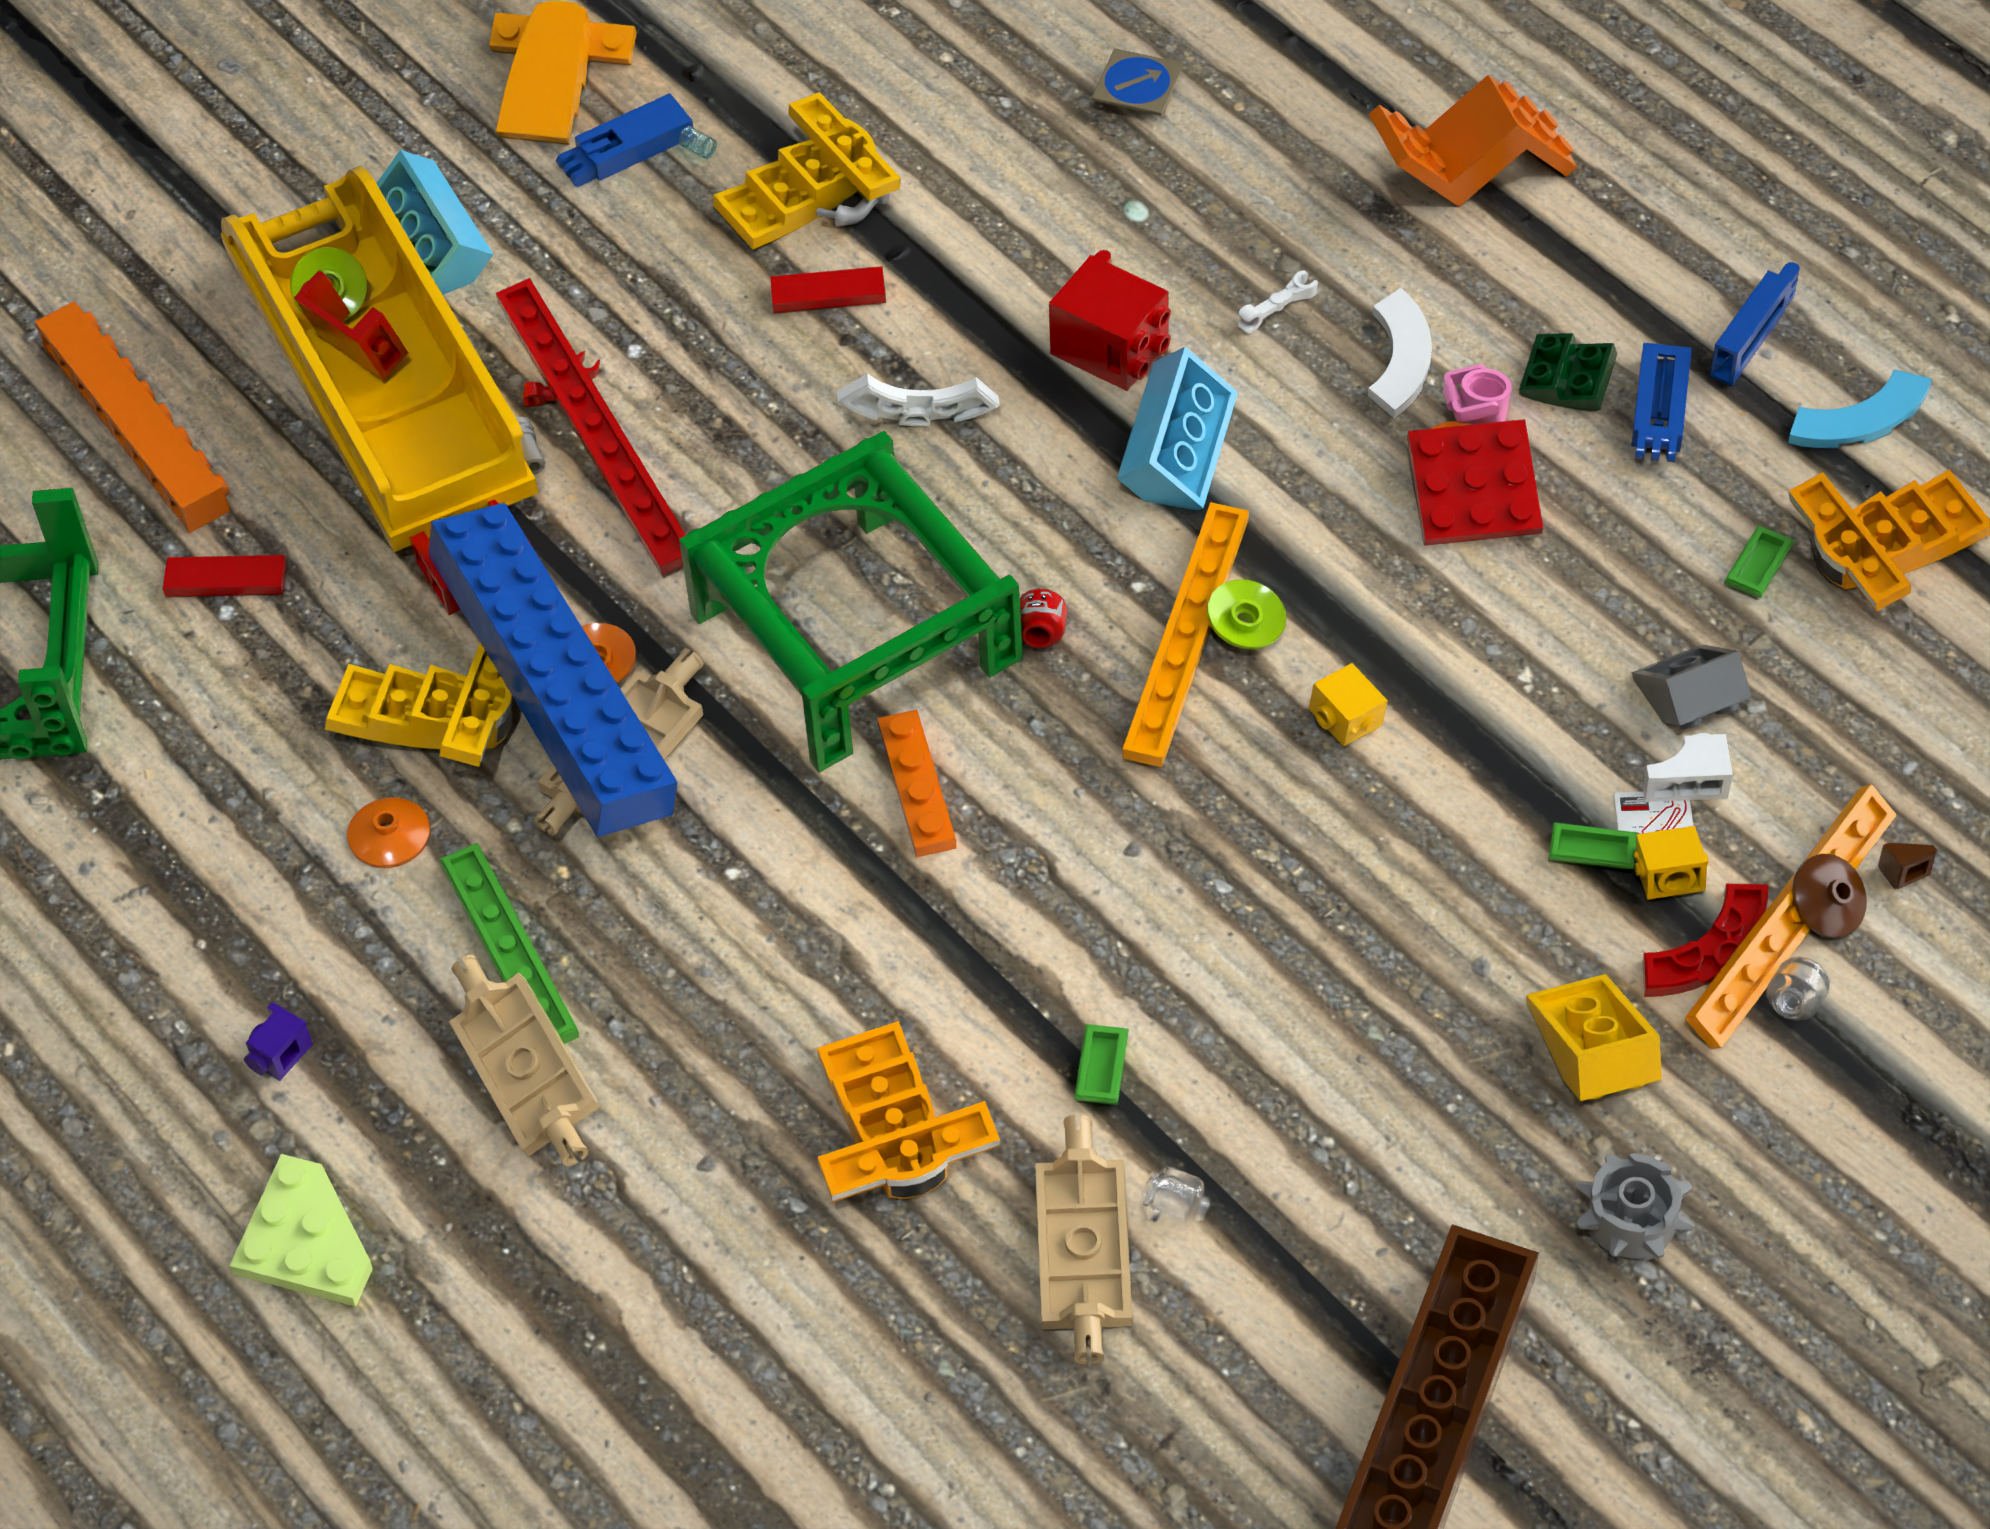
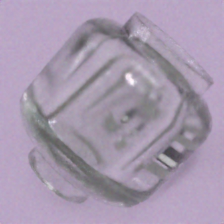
M1801 956L1790 957L1780 964L1769 981L1766 996L1770 1006L1784 1018L1794 1021L1807 1020L1817 1013L1829 994L1830 980L1822 966L1812 959Z
M1167 1166L1159 1173L1154 1171L1151 1173L1145 1185L1140 1204L1146 1206V1215L1151 1221L1183 1232L1191 1226L1193 1221L1198 1223L1203 1221L1209 1207L1210 1198L1203 1196L1205 1187L1199 1177L1172 1166Z

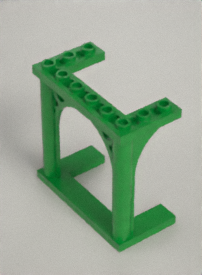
M885 431L871 438L863 439L856 446L837 456L829 457L824 463L803 474L794 476L790 481L769 492L760 494L756 499L735 510L726 512L720 518L701 528L692 530L686 536L679 539L690 614L698 624H701L727 609L732 611L796 688L803 700L810 763L818 773L853 754L849 704L978 634L980 668L989 678L1023 659L1019 584L1010 574L1001 579L894 458L893 440ZM853 488L855 490V498L847 494ZM839 510H857L858 525L866 534L895 520L917 538L967 598L831 672L772 600L765 583V569L769 555L777 542L790 529L802 521L819 514ZM750 543L760 547L759 552L752 555H742L735 552ZM754 566L755 570L747 574L745 567Z
M73 488L33 491L32 505L45 542L0 545V583L52 579L46 659L43 668L19 670L18 684L22 695L11 704L0 709V760L27 759L50 755L67 756L74 753L87 752V737L80 721L89 576L98 575L99 562ZM29 710L32 719H16L20 711Z

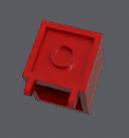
M1100 250L1095 256L1090 255L1049 302L1050 355L1128 391L1137 379L1142 380L1145 377L1153 360L1158 355H1163L1169 347L1171 341L1169 334V319L1171 315L1169 291L1110 264L1111 253L1107 250Z

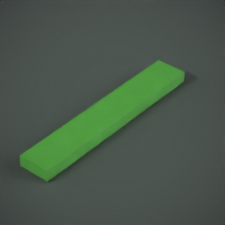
M475 843L440 858L441 868L501 981L506 982L517 973H520L526 978L563 1043L565 1044L579 1038V1032L479 844Z

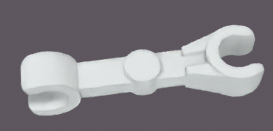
M1306 271L1297 272L1284 290L1271 294L1269 299L1256 307L1250 304L1242 307L1239 311V316L1243 320L1238 323V327L1247 334L1254 332L1261 325L1265 317L1275 311L1283 310L1284 306L1288 303L1314 297L1317 293L1318 281L1315 280L1309 285H1304L1307 282L1308 273Z

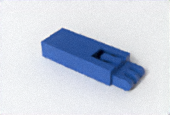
M671 93L575 136L576 147L560 154L556 159V163L563 169V172L576 187L595 179L601 181L695 137L693 121Z
M1794 262L1785 264L1779 274L1767 271L1716 342L1710 377L1733 386L1794 298L1800 270L1798 264Z
M1643 342L1631 447H1636L1635 458L1643 459L1646 447L1652 449L1651 460L1659 461L1660 450L1664 449L1667 450V462L1675 463L1676 452H1680L1682 444L1692 348ZM1657 356H1662L1664 359H1659ZM1651 419H1657V420H1654V424H1653V425H1650V420H1651ZM1662 420L1668 421V427H1663L1664 421Z

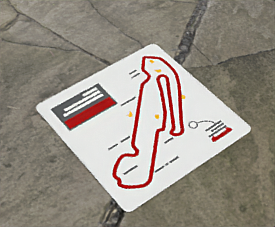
M1643 792L1614 793L1618 830L1642 834L1693 826L1690 800L1645 802Z

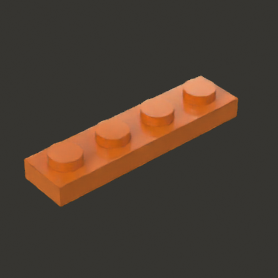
M918 710L878 718L879 732L916 857L956 849V837Z

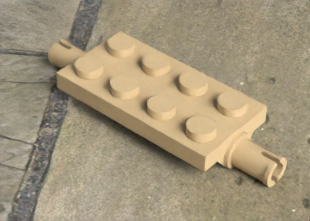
M687 648L680 652V655L665 672L660 671L656 675L649 677L636 670L620 688L664 760L703 716L702 705L691 700L684 693L686 683L704 664L701 657L695 652L687 657L690 653V649ZM552 765L538 781L540 792L548 795L552 800L534 817V821L544 832L550 826L547 832L549 835L554 836L573 812H578L582 815L583 813L555 766Z
M463 956L461 959L466 968L463 969L460 963L456 961L452 965L451 970L466 992V1003L463 1012L449 1021L451 1027L522 1151L530 1156L551 1141L561 1157L563 1165L572 1166L577 1164L578 1160L573 1152L577 1151L579 1157L583 1160L588 1155V1149L582 1143L573 1125L601 1107L526 978L517 973L506 982L494 983L493 981H488L478 964L476 956Z
M1080 1114V1130H1076L1075 1115H1069L1064 1118L1066 1150L1062 1153V1157L1053 1163H1035L1042 1330L1074 1329L1075 1362L1087 1364L1086 1348L1090 1347L1091 1364L1100 1363L1104 1358L1101 1327L1133 1326L1124 1160H1105L1099 1157L1096 1151L1092 1149V1119L1088 1115Z

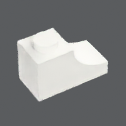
M1699 733L1684 736L1682 749L1675 756L1664 762L1647 765L1643 784L1645 802L1728 799L1733 773L1726 734L1711 735Z

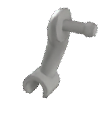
M890 194L871 201L864 197L855 207L839 204L836 211L818 208L816 215L818 217L834 218L835 226L839 227L856 224L862 221L875 205L887 203Z

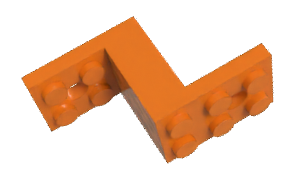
M1490 75L1483 78L1425 130L1418 125L1414 128L1411 127L1398 111L1391 113L1381 105H1378L1368 114L1396 165L1458 207L1526 149L1566 177L1577 168L1570 155L1573 152V148L1562 135L1557 134L1555 129L1558 127V123L1554 117L1545 109L1541 112L1538 111L1536 105L1526 95L1520 98L1508 82L1503 81L1499 83Z

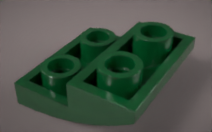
M1573 333L1537 334L1519 387L1520 395L1559 407L1600 410L1617 357L1614 343L1577 344Z

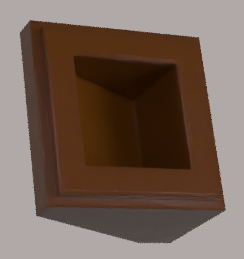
M1886 843L1882 847L1878 867L1894 890L1899 889L1931 874L1937 849L1934 845Z

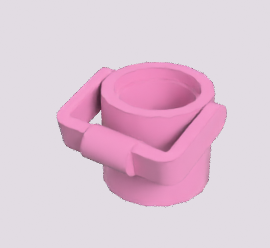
M1478 364L1449 371L1444 375L1445 387L1442 391L1448 410L1453 411L1456 421L1473 425L1507 420L1512 383L1504 374L1492 369H1486L1485 365ZM1460 383H1461L1460 394H1459V391H1458V388H1457L1456 384H1460Z

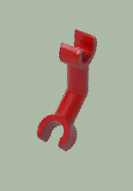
M585 351L577 355L581 363L584 361ZM600 359L595 362L593 367L585 368L591 379L595 378L599 373ZM527 382L523 384L525 407H537L545 402L557 401L548 386H544L540 382Z

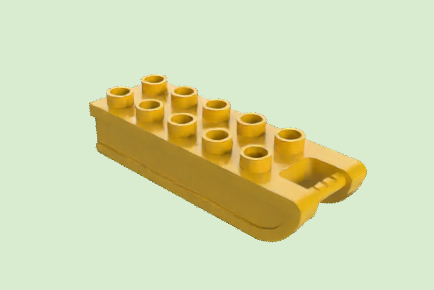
M364 167L352 168L339 180L325 185L324 199L262 223L259 222L255 213L240 218L235 214L222 218V233L220 234L232 263L393 552L411 546L409 537L424 531L428 539H430L431 521L489 507L488 502L494 499L498 504L505 503L508 506L538 494L536 478L524 459L520 440L524 438L519 422L375 180ZM333 220L336 221L341 229L339 233L286 253L278 252L272 245ZM322 247L339 248L350 253L361 264L367 280L365 300L360 309L352 317L342 321V323L353 329L365 314L374 307L384 314L409 352L384 381L322 339L307 317L296 306L290 288L291 275L297 262L308 252Z

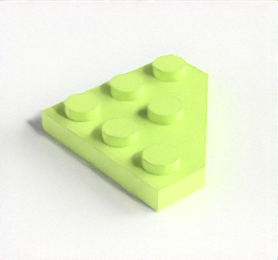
M281 1154L229 1265L233 1275L356 1307L373 1269L370 1259L322 1164Z

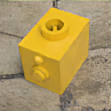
M1350 663L1313 684L1308 709L1315 715L1318 724L1323 729L1328 730L1345 747L1382 726L1388 700L1353 663Z
M1695 826L1636 834V851L1634 852V858H1636L1635 872L1641 879L1647 900L1706 891L1707 865L1709 860L1707 853L1703 851Z

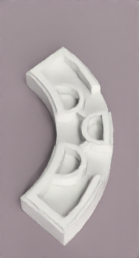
M1399 288L1375 304L1372 313L1386 330L1393 347V353L1386 371L1368 388V397L1394 419L1404 412L1421 392L1423 383L1430 370L1432 354L1431 335L1425 316L1411 296L1402 288Z
M866 374L837 390L838 402L848 409L873 420H877L878 417L898 420L899 425L930 426V420L954 418L956 423L985 414L1000 406L999 396L977 377L948 388L908 390L887 385Z

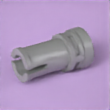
M516 417L524 435V438L520 439L524 459L533 475H536L545 468V461L536 445L533 425L526 417Z

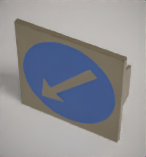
M1114 48L1091 100L1161 116L1171 99L1173 88L1183 63Z

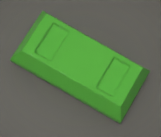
M1758 525L1724 583L1757 599L1761 598L1795 540Z
M1554 823L1548 859L1556 862L1631 870L1634 867L1636 834L1638 832Z
M1086 1024L1074 1100L1118 1105L1129 1032L1128 1028Z

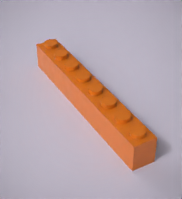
M73 301L35 321L44 349L189 533L230 512L226 495L230 494V490L224 478L219 473L213 475L204 453L200 449L197 451L193 450L191 440L182 426L177 428L174 426L173 418L163 402L157 404L154 401L155 397L148 383L144 379L138 381L135 369L126 356L123 358L118 356V350L109 334L102 336L98 322L90 311L84 313L79 305Z

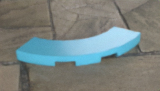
M1894 369L1885 386L1875 395L1861 403L1839 409L1799 407L1790 432L1788 444L1812 448H1839V444L1861 441L1864 444L1891 433L1892 428L1904 420L1912 418L1926 399L1932 378Z

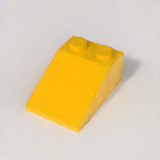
M1606 974L1526 994V1002L1563 1081L1580 1101L1600 1099L1610 1093L1625 1089H1637L1645 1084L1662 1080L1660 1035Z

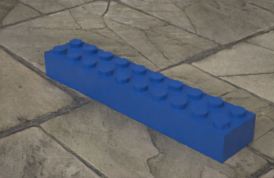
M501 503L431 521L430 559L596 837L598 838L673 815L678 783L507 505Z

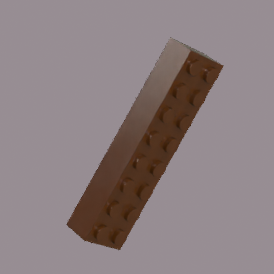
M1454 1224L1451 1225L1336 1529H1444L1533 1286L1539 1252Z

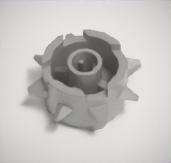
M1610 1153L1605 1155V1163L1594 1176L1593 1182L1577 1181L1575 1187L1590 1198L1588 1211L1577 1220L1576 1224L1579 1229L1589 1230L1593 1242L1610 1251V1255L1613 1257L1622 1256L1640 1261H1647L1655 1257L1659 1259L1664 1257V1248L1674 1237L1676 1229L1693 1230L1694 1224L1679 1213L1681 1200L1692 1191V1186L1690 1182L1675 1181L1671 1176L1672 1170L1668 1165L1659 1161V1157L1656 1155L1646 1156L1634 1153L1628 1154V1159L1620 1160Z

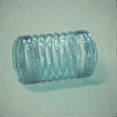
M691 126L686 127L680 134V146L705 159H709L715 153L717 141ZM690 131H692V132L688 135V137H687V139H686V141H685V144H684V140H685L687 134H688ZM711 141H712L711 150H710V152L705 156V154L708 152V150H709V148H710Z

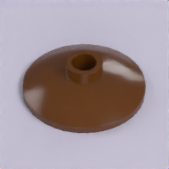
M1818 854L1808 858L1800 865L1794 876L1792 893L1796 910L1803 922L1812 931L1827 938H1840L1854 932L1863 921L1867 907L1865 887L1855 868L1843 858L1833 854Z

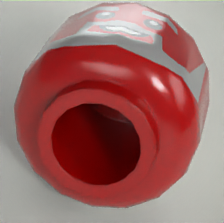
M1038 588L1029 590L1021 595L1020 614L1023 643L1033 648H1045L1053 646L1061 640L1065 633L1068 607L1065 600L1058 593L1049 589Z

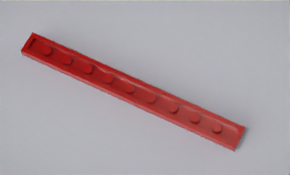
M528 278L496 292L498 304L660 574L663 576L682 567L683 562L679 539L686 536L685 532L531 279Z

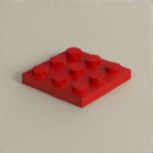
M1525 419L1408 431L1407 442L1424 546L1542 534L1544 527Z

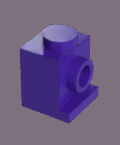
M272 1002L267 1007L268 1019L264 1023L258 1024L252 1030L246 1042L249 1053L244 1057V1061L255 1073L259 1075L267 1073L281 1081L313 1043L306 1022Z

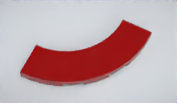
M1726 883L1722 909L1712 928L1702 938L1671 950L1644 953L1642 960L1644 997L1680 994L1711 983L1767 910L1769 884Z

